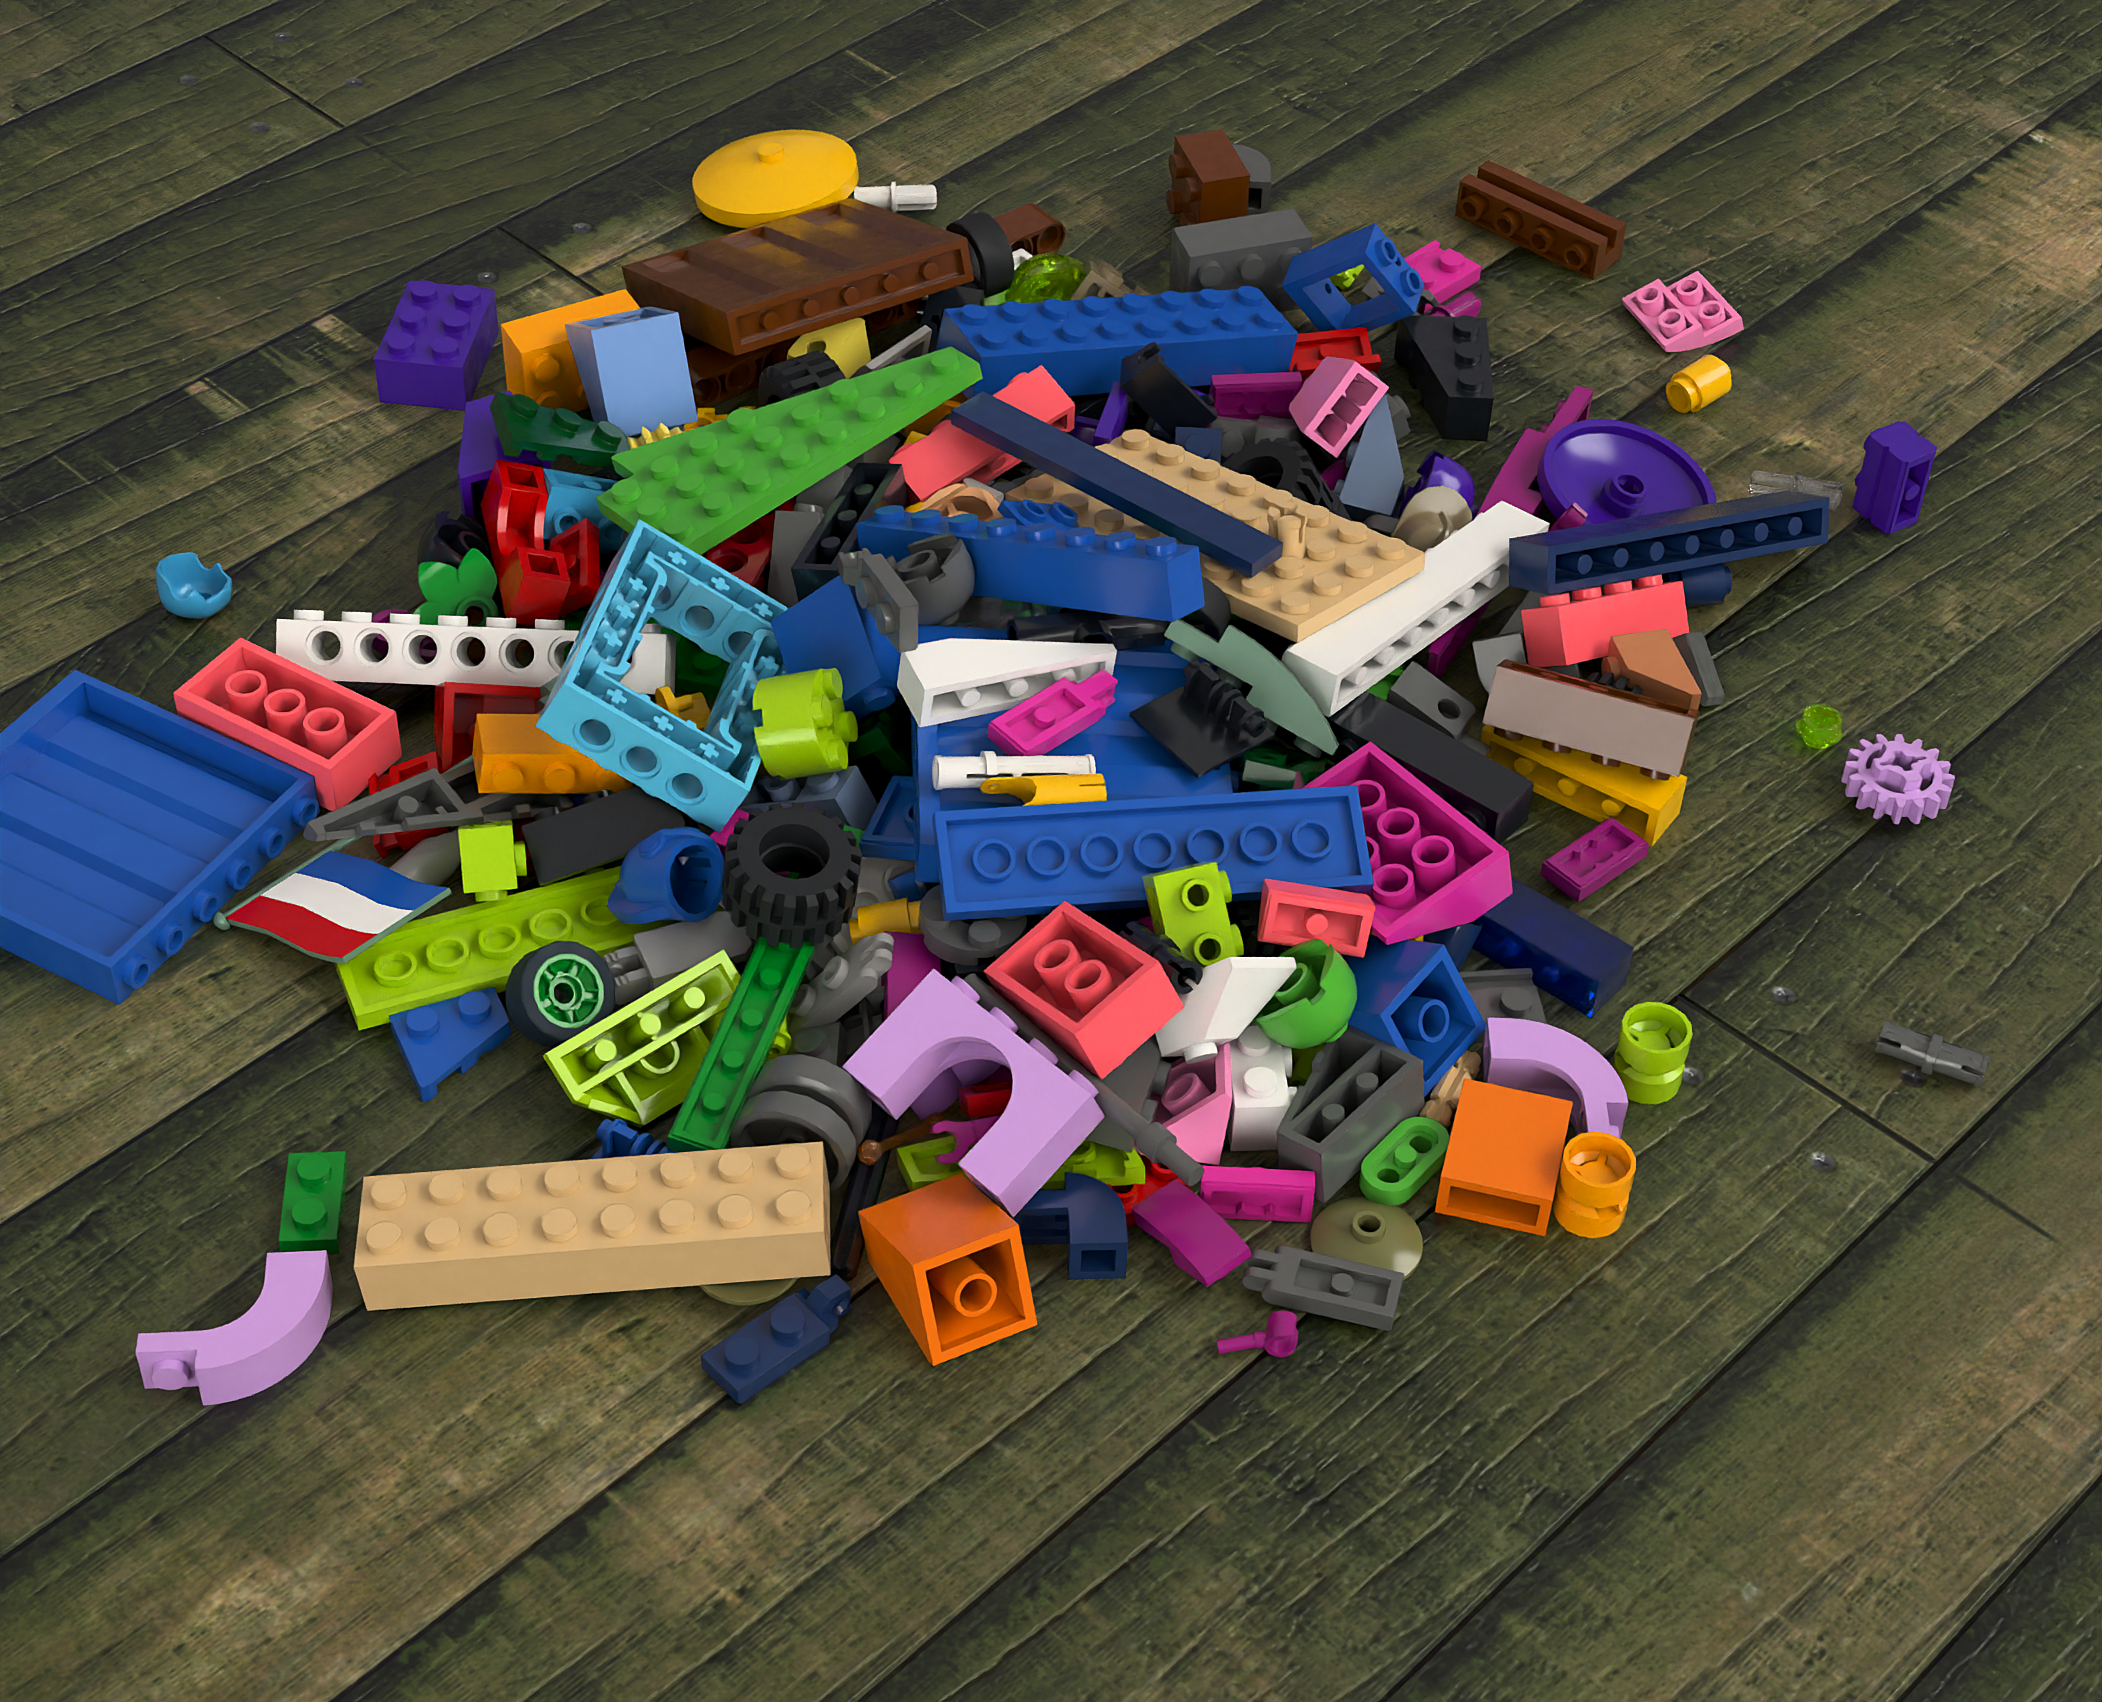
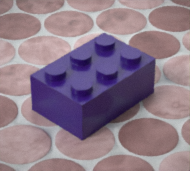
M427 280L408 281L374 358L380 402L465 411L466 402H470L473 398L499 333L495 289L478 288L474 285L438 284Z

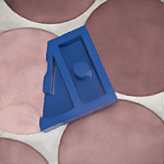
M494 987L468 992L462 996L389 1015L392 1034L422 1102L435 1097L438 1094L437 1084L456 1070L464 1074L478 1062L479 1057L483 1053L494 1050L511 1036L510 1020Z

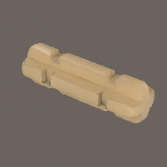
M1466 1050L1457 1062L1451 1066L1435 1085L1429 1096L1431 1100L1425 1103L1419 1114L1420 1117L1436 1120L1446 1130L1451 1124L1450 1118H1453L1456 1114L1464 1078L1475 1080L1480 1070L1479 1065L1482 1060L1477 1052Z

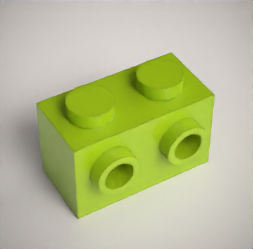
M512 820L459 825L458 834L464 893L475 892L476 901L507 899L508 889H518L517 876L527 875L525 842H514Z
M1201 862L1142 876L1153 929L1156 935L1168 936L1181 949L1182 954L1200 964L1201 968H1205L1228 957L1243 956L1244 948L1241 933L1236 924L1230 925L1226 903L1232 901L1230 882L1224 870L1218 871L1217 862Z

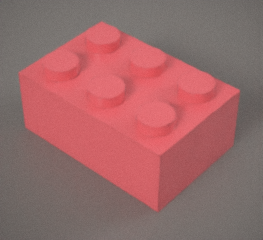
M1066 901L1061 903L984 970L985 975L998 994L1101 1080L1120 1066L1129 1055L1155 1032L1163 1028L1172 1017L1184 1008L1183 1003L1158 960Z

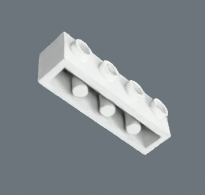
M1252 1020L1237 1039L1230 1041L1232 1103L1227 1123L1230 1151L1278 1150L1276 1131L1297 1092L1296 1087H1288L1287 1078L1292 1076L1291 1048L1274 1042Z

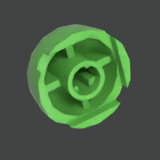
M1312 939L1299 943L1279 956L1294 957L1297 966L1296 970L1276 991L1253 1021L1264 1034L1277 1044L1303 1049L1321 1045L1322 1043L1333 1042L1346 1031L1348 1021L1351 1018L1357 1001V985L1355 975L1349 965L1331 944L1328 947L1322 939Z

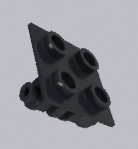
M1197 660L1188 663L1183 670V676L1186 678L1185 685L1129 713L1131 719L1197 778L1264 744L1275 736L1267 728L1264 712L1260 708L1250 704L1238 689H1233V685L1228 680L1220 681V676L1212 670L1211 665L1207 662L1199 663Z

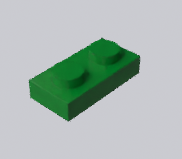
M346 1151L289 1153L278 1240L280 1252L326 1250L327 1254H339L348 1173Z

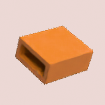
M1464 1078L1441 1173L1435 1212L1546 1236L1573 1101Z

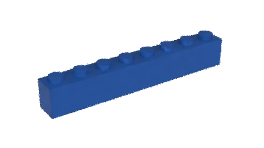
M900 505L880 507L874 511L875 516L856 524L860 551L862 548H867L872 555L881 553L885 559L893 555L897 563L911 555L907 546L916 541L948 533L954 534L958 541L961 538L974 566L975 587L972 595L1169 622H1175L1205 606L1199 546L1177 544L1174 537L1163 536L1143 540L1136 539L1135 534L1132 532L1100 535L1095 534V529L1091 527H1078L1067 531L1057 530L1053 523H1036L1023 526L1017 525L1016 520L1012 518L980 521L976 514H960L946 517L941 516L940 511L935 509L912 513L904 512L903 506Z

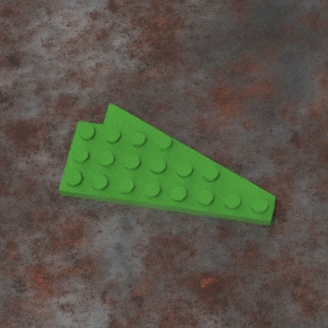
M950 346L851 379H841L832 385L758 409L740 408L731 412L727 419L612 456L611 460L616 473L625 479L616 482L611 489L596 497L598 507L604 516L629 534L640 519L695 553L702 555L981 380L983 376L980 364Z

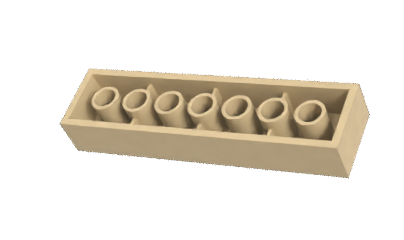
M823 1141L366 1176L363 1178L354 1270L367 1311L831 1275L830 1191Z

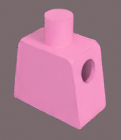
M1327 356L1313 374L1305 380L1301 390L1290 403L1289 411L1302 433L1337 458L1389 387L1356 361Z

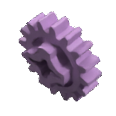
M1877 734L1874 744L1862 739L1859 742L1858 749L1849 750L1841 782L1847 784L1845 789L1847 797H1858L1856 808L1859 810L1867 807L1874 809L1873 818L1878 820L1884 814L1891 815L1893 824H1899L1902 817H1908L1914 824H1919L1922 814L1934 819L1937 817L1939 808L1946 809L1955 776L1949 774L1951 766L1949 761H1937L1940 752L1938 749L1934 748L1928 751L1921 749L1922 740L1916 739L1912 744L1904 742L1902 734H1897L1894 741H1887L1882 734Z

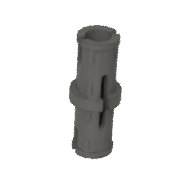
M1885 1021L1875 1052L1921 1066L1920 1072L1931 1075L1935 1071L1980 1088L1991 1058L1990 1055H1983L1944 1041V1035L1936 1032L1931 1037L1891 1023L1892 1021Z

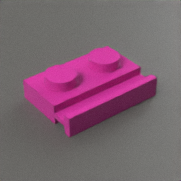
M1434 240L1404 259L1411 268L1419 273L1421 280L1425 284L1423 289L1429 290L1438 300L1439 304L1479 281L1481 266L1450 248L1445 251L1440 249V242ZM1423 304L1418 310L1426 313L1434 307L1431 304Z

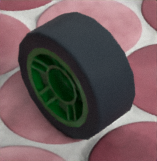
M555 941L525 954L512 968L505 986L506 1007L513 1024L527 1039L544 1047H557L611 1015L615 1005V982L608 965L593 949L578 942ZM554 988L567 994V998L562 1000L561 1003L554 997Z

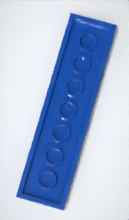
M1357 785L934 811L932 818L944 921L1050 914L1064 901L1082 912L1149 907L1142 876L1201 862H1217L1218 871L1224 870L1231 886L1232 901L1261 900L1264 879L1355 893L1370 892L1374 885Z

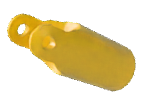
M1100 773L996 777L987 779L980 785L981 791L987 794L1008 793L1020 798L1025 803L1023 806L1107 801L1105 781Z

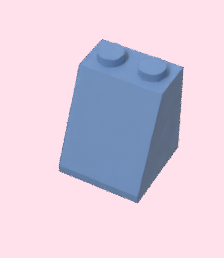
M650 306L565 324L569 343L595 423L601 421L612 423L625 433L627 439V437H641L642 426L649 431H654L661 422L667 426L668 430L678 426L681 431H685L684 424L698 421L678 312Z

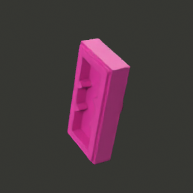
M1202 1166L1204 1174L1200 1182L1199 1197L1222 1218L1311 1222L1315 1193V1171L1265 1169L1262 1167Z

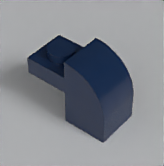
M1065 1172L1064 1190L1039 1189L1014 1218L1011 1217L1019 1225L1022 1245L1066 1244L1069 1280L1126 1278L1128 1235L1125 1209L1118 1195L1102 1181L1080 1173Z

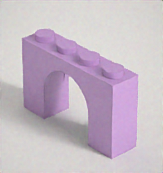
M933 968L842 1067L864 1087L868 1097L895 1120L905 1112L939 1074L957 1063L972 1059H986L1001 1063L1011 1069L1013 1080L1012 1093L1004 1113L958 1164L978 1189L1014 1218L1105 1118L1094 1099L1099 1092L1078 1071L1072 1070L1069 1075H1066L1056 1067L1055 1064L1059 1061L1058 1058L1042 1042L1033 1038L1029 1043H1026L1015 1033L1019 1030L1018 1026L999 1008L993 1007L988 1012L977 1003L980 996L960 977L955 976L949 981Z

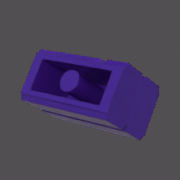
M1897 421L1883 428H1878L1868 435L1864 442L1866 453L1862 469L1855 478L1857 489L1852 508L1864 518H1871L1870 523L1884 534H1891L1917 523L1937 450L1934 444L1925 437L1918 436V432L1905 421Z

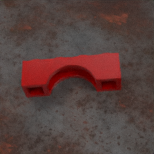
M496 459L480 505L506 618H516L517 624L526 627L535 626V619L557 620L571 582L564 554L544 550L543 528L549 494L542 467Z

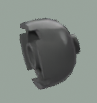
M949 533L934 535L908 545L907 548L911 555L903 558L898 563L893 555L886 559L919 603L918 625L948 626L959 618V611L968 603L975 587L974 566L961 538L958 541L954 534Z

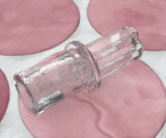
M1755 470L1750 477L1748 489L1751 496L1787 490L1829 497V509L1837 511L1842 497V491L1839 490H1842L1843 482L1803 477L1802 472H1796L1795 476Z

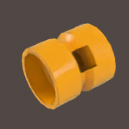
M1596 1131L1581 1133L1572 1138L1564 1148L1553 1200V1212L1556 1220L1567 1231L1581 1237L1599 1238L1614 1233L1623 1223L1636 1171V1158L1632 1149L1622 1139L1609 1133Z

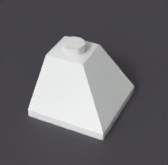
M1228 957L1202 968L1203 976L1198 985L1187 979L1185 982L1193 990L1185 995L1177 993L1184 1008L1172 1017L1163 1028L1155 1032L1158 1046L1162 1053L1161 1057L1184 1056L1186 1063H1196L1217 1056V1046L1237 1039L1276 991L1296 970L1297 966L1294 957Z

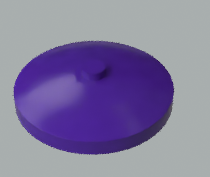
M1589 419L1569 424L1560 429L1550 439L1538 464V486L1549 510L1558 519L1575 502L1588 514L1582 526L1717 503L1709 479L1700 466L1685 451L1665 437L1628 422L1610 419Z

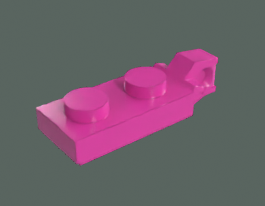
M1104 669L1079 684L1075 681H1069L1064 677L992 720L988 725L987 738L1009 756L1044 755L1098 722L1106 714L1105 710L1115 701L1114 692L1118 680Z

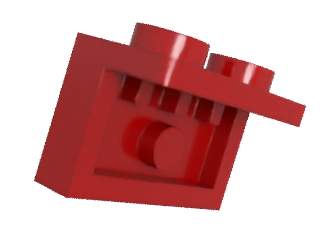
M1360 327L1298 334L1288 372H1300L1303 386L1305 380L1313 374L1327 356L1354 360L1367 371H1373L1375 374H1377L1382 363L1379 354H1372L1367 328Z

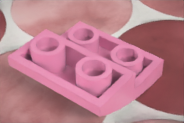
M1699 271L1668 287L1658 278L1622 298L1623 305L1665 352H1680L1704 347L1744 330L1742 317Z

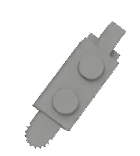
M723 910L712 913L707 919L699 922H679L633 935V946L615 950L614 953L609 952L607 955L603 954L602 959L608 965L615 982V1004L620 1006L621 1004L626 1005L628 1002L636 1001L723 949L740 976H742L757 940L746 935V930L743 927L737 928L731 921V915Z

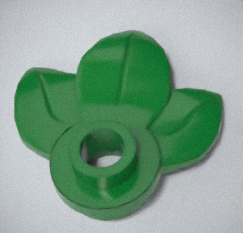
M475 548L470 549L462 559L458 569L440 562L420 563L418 568V585L427 602L420 605L412 613L420 615V624L438 625V615L465 616L466 610L471 606L480 609L482 619L478 624L471 625L468 623V626L486 627V617L499 618L497 605L492 599L497 586V576L491 563L483 553Z

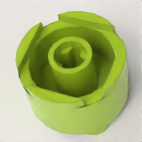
M837 668L815 669L760 679L756 684L753 694V711L762 709L763 726L754 727L755 739L761 760L772 777L780 776L779 780L839 772L847 769L849 742L857 741L858 726L854 713L852 711H845L842 699L843 684Z

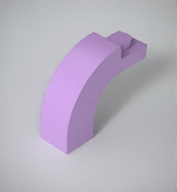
M1487 1018L1481 1050L1484 1083H1492L1498 1086L1573 1101L1569 1120L1574 1127L1576 1136L1581 1133L1596 1131L1609 1133L1621 1139L1628 1108L1627 1094L1614 1068L1597 1050L1580 1038L1551 1025L1524 1019Z
M327 1251L267 1253L264 1285L258 1300L244 1315L229 1324L202 1331L138 1334L136 1356L145 1389L161 1388L176 1390L182 1387L198 1386L203 1405H212L251 1396L269 1388L291 1374L313 1352L326 1330L330 1318L333 1283Z

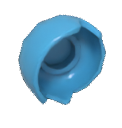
M186 552L170 555L157 564L155 571L157 593L162 605L169 612L183 618L201 619L215 615L229 603L233 590L232 579L223 572L220 563H216L212 569H208L202 566L197 554Z

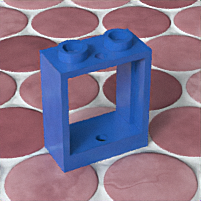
M1375 223L1293 256L1282 287L1320 332L1366 327L1368 332L1415 314L1425 284L1421 280L1419 273L1411 268L1398 252L1394 242L1387 238ZM1363 264L1386 293L1351 306L1328 278Z

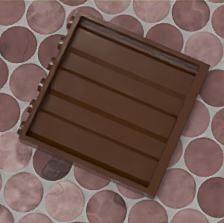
M854 198L844 199L622 266L626 289L640 308L651 306L678 312L682 332L734 356L974 281L967 237Z

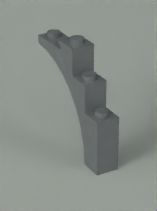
M884 441L797 494L793 511L776 510L767 596L787 608H791L798 603L791 567L856 464H888V460L892 458L895 452L885 450Z

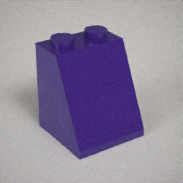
M511 391L503 392L504 394L513 396ZM495 395L466 402L457 472L462 514L470 516L484 525L480 504L496 459L552 469L551 461L540 460L536 456L537 451L522 449L519 457L504 455L490 410V405Z

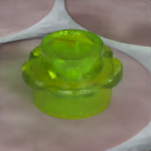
M1814 704L1808 706L1803 711L1802 719H1798L1795 723L1797 735L1802 736L1803 741L1812 748L1823 749L1830 745H1836L1843 738V732H1841L1843 728L1842 716L1836 709L1828 705Z

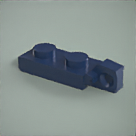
M836 1274L816 1285L811 1293L804 1288L797 1291L795 1295H789L701 1355L702 1369L738 1404H742L830 1343V1334L839 1326L838 1319L852 1310V1288Z

